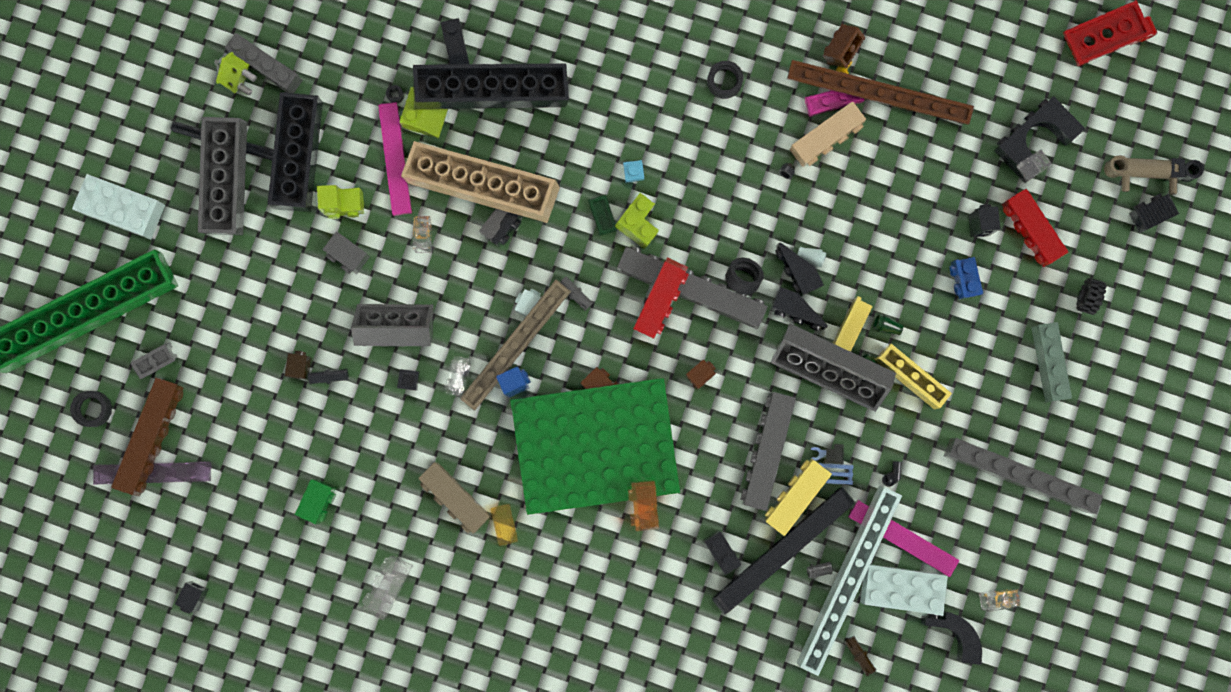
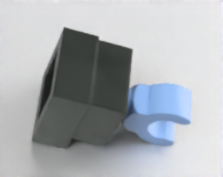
M834 444V449L821 450L818 447L811 448L819 452L818 457H812L815 461L826 458V463L844 464L843 444Z

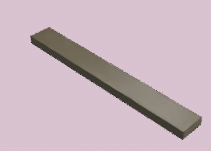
M557 279L552 283L460 399L474 411L479 407L498 383L496 376L508 371L571 293L567 287Z

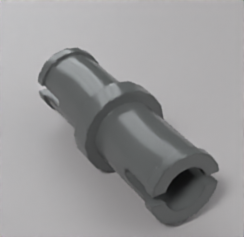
M567 276L561 280L560 283L571 291L569 298L571 300L574 299L584 311L593 304L582 292V289L578 288Z

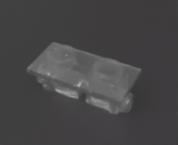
M455 356L451 360L449 367L451 374L445 384L446 394L454 393L455 396L462 397L467 380L460 378L461 375L468 377L471 365L469 363L470 359L462 358L461 361L460 356Z

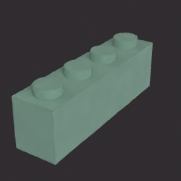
M1058 322L1031 327L1045 403L1071 399L1072 395Z

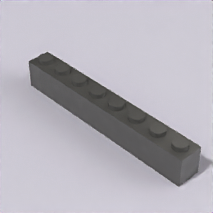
M631 246V248H625L617 271L654 286L664 263L659 261L657 256L652 254L644 255L640 249ZM687 269L686 273L689 276L685 284L680 283L678 288L681 291L679 297L754 329L759 328L768 307L764 305V301L754 298V300L749 299L745 294L730 291L729 287L719 283L716 285L711 283L712 280L705 276H701V278L694 276V272Z
M950 438L944 453V457L1089 514H1097L1103 498L1100 494L958 438Z

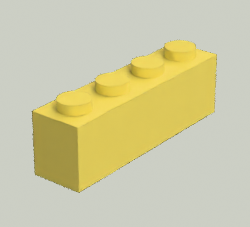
M892 344L887 345L875 359L882 367L895 372L896 379L933 409L941 408L952 394Z
M812 458L810 461L806 460L800 467L802 471L798 477L796 475L793 476L788 483L790 485L786 492L782 491L776 499L778 503L775 507L771 506L765 513V521L784 536L832 475V473Z

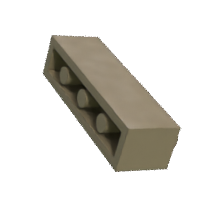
M434 462L418 478L421 481L420 486L426 492L430 490L435 495L433 499L440 506L444 504L449 509L447 513L454 520L458 518L462 522L460 526L467 533H476L491 517L438 462Z

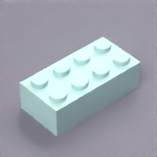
M87 174L72 209L83 215L151 240L165 205L158 200Z
M870 564L863 579L860 602L864 605L943 616L948 576Z

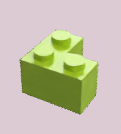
M337 185L317 186L318 209L329 219H338L343 215L356 218L359 217V214H364L363 191L360 188L340 189Z
M640 192L616 223L615 227L645 250L659 230L644 219L655 203Z

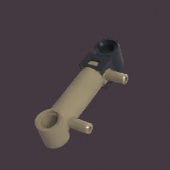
M1118 155L1105 163L1104 172L1110 178L1122 177V192L1130 190V177L1164 179V181L1169 182V194L1176 195L1177 182L1181 180L1187 183L1199 178L1204 173V166L1198 160H1190L1185 163V159H1138ZM1114 163L1119 166V170L1115 169ZM1188 168L1192 170L1193 174L1189 173Z

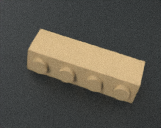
M852 101L792 144L789 150L802 167L807 164L811 166L819 160L817 157L822 153L827 155L834 149L833 145L845 142L849 138L847 135L852 132L854 134L859 132L864 127L863 123L866 121V118Z

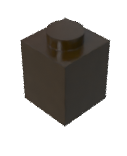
M294 351V354L288 353L285 376L308 380L312 357L306 356V352Z

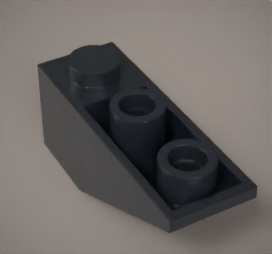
M781 242L776 245L775 253L778 259L783 261L785 274L787 277H791L795 293L803 297L824 286L814 266Z
M781 287L777 290L770 310L774 312V316L783 319L785 316L789 317L793 323L803 325V323L808 324L811 329L816 331L825 330L828 327L823 319L798 293Z

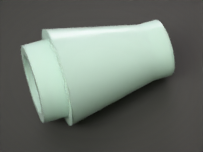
M800 247L797 255L817 268V266H823L827 253L822 252L823 250Z

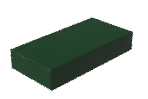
M606 194L589 199L588 203L599 236L618 231L615 227L616 223Z

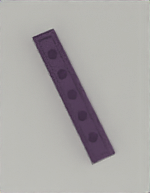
M211 462L153 463V472L148 475L146 483L211 481ZM93 465V485L113 484L120 465Z

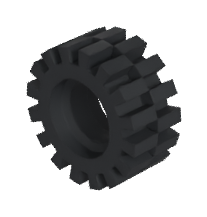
M1087 278L1084 281V285L1082 284L1081 286L1082 289L1079 291L1076 309L1094 315L1102 306L1107 286L1105 282Z

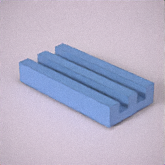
M819 463L824 468L848 469V473L830 472L832 473L831 476L848 477V480L828 479L826 483L853 485V465Z

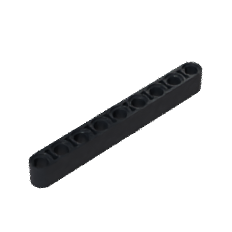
M843 487L836 490L712 598V601L724 615L729 613L846 512L855 501Z

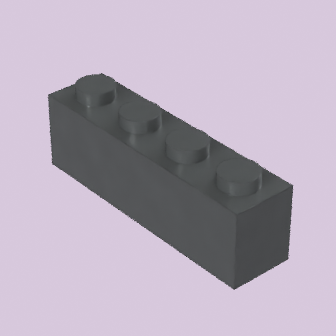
M237 33L233 35L225 46L229 53L233 52L235 56L249 64L251 69L287 93H294L302 82L297 73Z

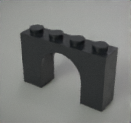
M1054 96L1049 101L1045 98L1037 106L1039 108L1037 112L1031 111L1023 118L1026 121L1024 124L1020 125L1018 123L1010 130L1012 135L1008 138L1004 136L996 143L998 147L994 152L1024 183L1031 180L1045 167L1027 147L1026 136L1030 128H1047L1065 146L1085 130L1080 122Z

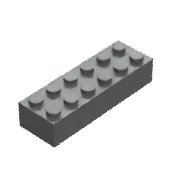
M202 117L198 233L243 236L247 121L241 118Z
M792 324L788 325L770 362L875 412L891 391L896 376L895 372Z

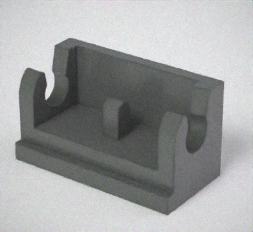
M170 342L131 362L140 380L175 361L177 354H173L171 351L172 345Z

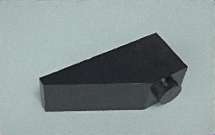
M459 18L440 22L450 64H470Z

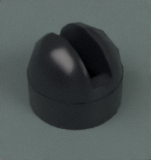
M785 163L779 169V174L786 179H792L795 174V167L791 163Z

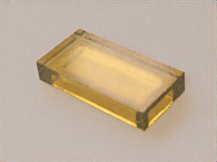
M510 504L490 508L499 546L518 542Z

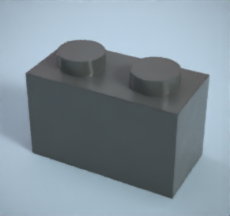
M337 231L322 249L327 253L325 257L334 263L339 261L342 264L341 268L349 274L352 271L358 274L370 258L366 252Z

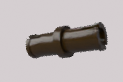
M855 636L844 641L854 656L853 660L858 662L866 676L877 670L868 658V652L863 650Z

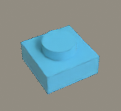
M642 160L623 163L626 183L644 180Z

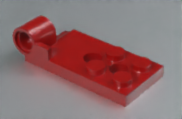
M1137 0L1063 32L1078 67L1128 45L1131 46L1138 42L1146 41L1158 34L1151 17H1144ZM1109 29L1112 32V37L1105 38L1102 35V31ZM1084 38H1093L1094 45H1086L1084 43Z

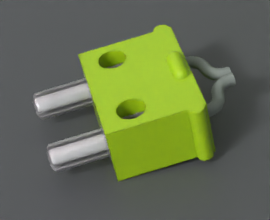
M233 52L228 53L219 60L215 59L214 64L217 66L218 72L217 84L220 83L234 93L241 90L248 96L252 94V90L244 85L245 78L252 82L257 78L248 71L249 64L235 56Z

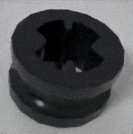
M392 85L387 88L386 96L391 103L397 102L399 104L403 101L404 93L399 86ZM398 91L399 96L392 98L391 93Z

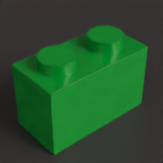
M311 479L294 515L313 524L324 522L328 514L326 509L335 500L336 493L334 492L336 488L317 479Z

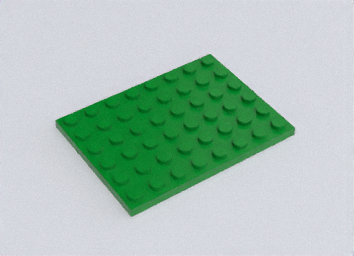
M664 378L510 400L527 515L680 493Z

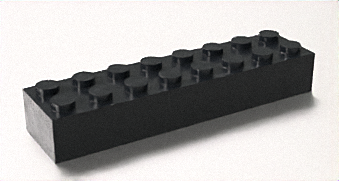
M566 63L413 65L414 110L566 107L569 101Z

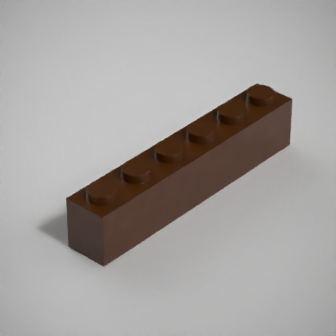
M155 378L111 488L139 497L145 491L148 475L153 472V463L161 452L163 438L169 432V423L175 417L177 403L183 397V387Z

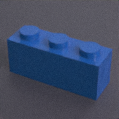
M518 366L496 376L504 395L509 398L530 388L528 384L531 381L527 372L524 369L521 370Z

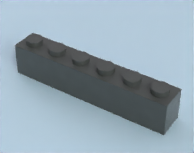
M772 392L771 396L768 395L766 398L765 407L768 408L766 415L762 414L760 425L763 427L761 433H757L755 444H758L756 452L753 451L750 462L753 465L752 469L748 470L745 481L748 484L747 488L743 489L740 500H743L742 505L764 511L768 509L796 400L794 397Z

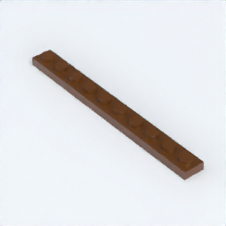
M791 60L787 75L788 80L965 125L970 124L974 106L796 60Z

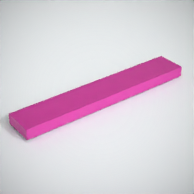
M398 103L381 104L378 107L392 215L411 214L409 185L401 177L406 162Z
M857 500L848 517L861 524L869 506ZM893 520L890 521L883 536L887 541L948 577H951L959 562L957 558Z

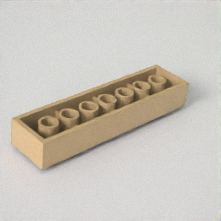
M415 141L401 175L408 184L548 223L560 189L556 180Z

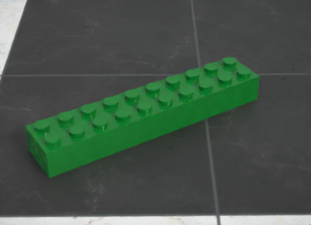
M154 249L1 326L0 373L7 374L179 287L163 253Z

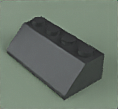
M357 304L351 326L354 346H431L433 337V305Z

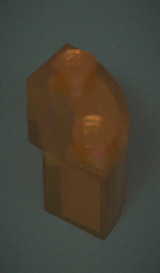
M655 481L631 483L632 490H628L629 502L633 501L634 514H630L631 526L635 525L636 531L659 529Z

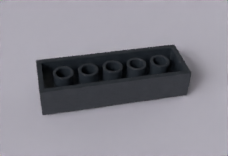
M280 92L267 203L273 209L311 212L323 101L318 95Z

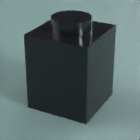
M193 581L185 582L175 605L179 606L181 611L188 614L199 611L209 589Z

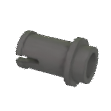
M830 562L818 565L810 564L806 568L808 577L813 579L833 573Z

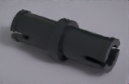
M347 368L308 372V381L310 385L349 381V373Z

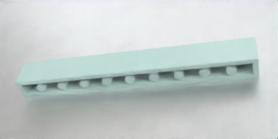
M878 487L797 660L800 668L819 676L902 495L885 487Z

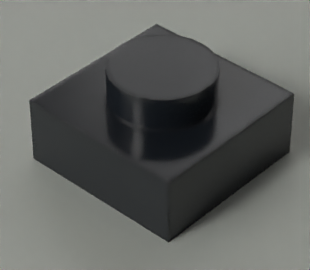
M400 369L397 388L417 391L420 372Z

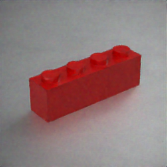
M1027 188L1002 203L1004 213L1011 217L1014 222V228L1022 234L1026 246L1032 249L1035 259L1040 265L1042 264L1045 267L1068 253L1065 245Z
M668 257L666 258L633 328L634 330L653 339L656 334H661L665 326L662 321L664 317L669 318L673 309L670 307L672 300L677 301L681 291L678 290L680 283L685 284L689 276L686 273L687 266Z

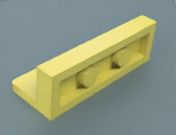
M857 296L853 300L833 344L851 352L873 306L861 301V297Z

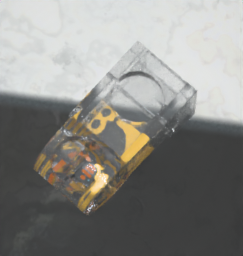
M430 216L414 217L412 248L415 253H432V224Z
M1018 589L979 592L981 608L984 611H998L1021 605Z

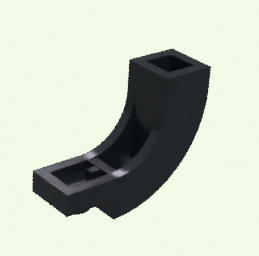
M944 611L941 618L940 615L934 614L921 616V624L947 628L953 632L958 643V661L982 664L981 641L977 632L968 621L948 611Z

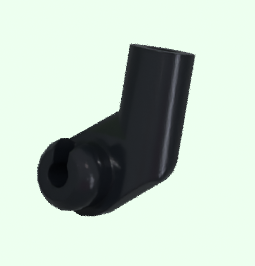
M892 461V471L882 478V483L885 486L891 487L900 481L902 462Z

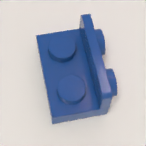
M975 257L963 260L958 259L951 262L950 274L955 279L954 291L959 299L982 295L983 290Z

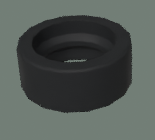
M731 61L715 63L707 77V86L710 92L715 97L721 99L734 97L740 91L743 84L741 68ZM729 70L735 74L736 84L732 89L722 90L715 85L714 77L718 71Z
M744 257L733 260L725 274L728 286L737 293L745 295L756 292L764 279V272L757 262ZM741 270L749 273L754 281L748 282L740 279L735 271Z
M83 391L73 398L70 405V413L77 424L84 427H98L109 420L112 413V405L110 399L101 392ZM88 398H96L101 404V413L94 420L85 419L81 413V406Z

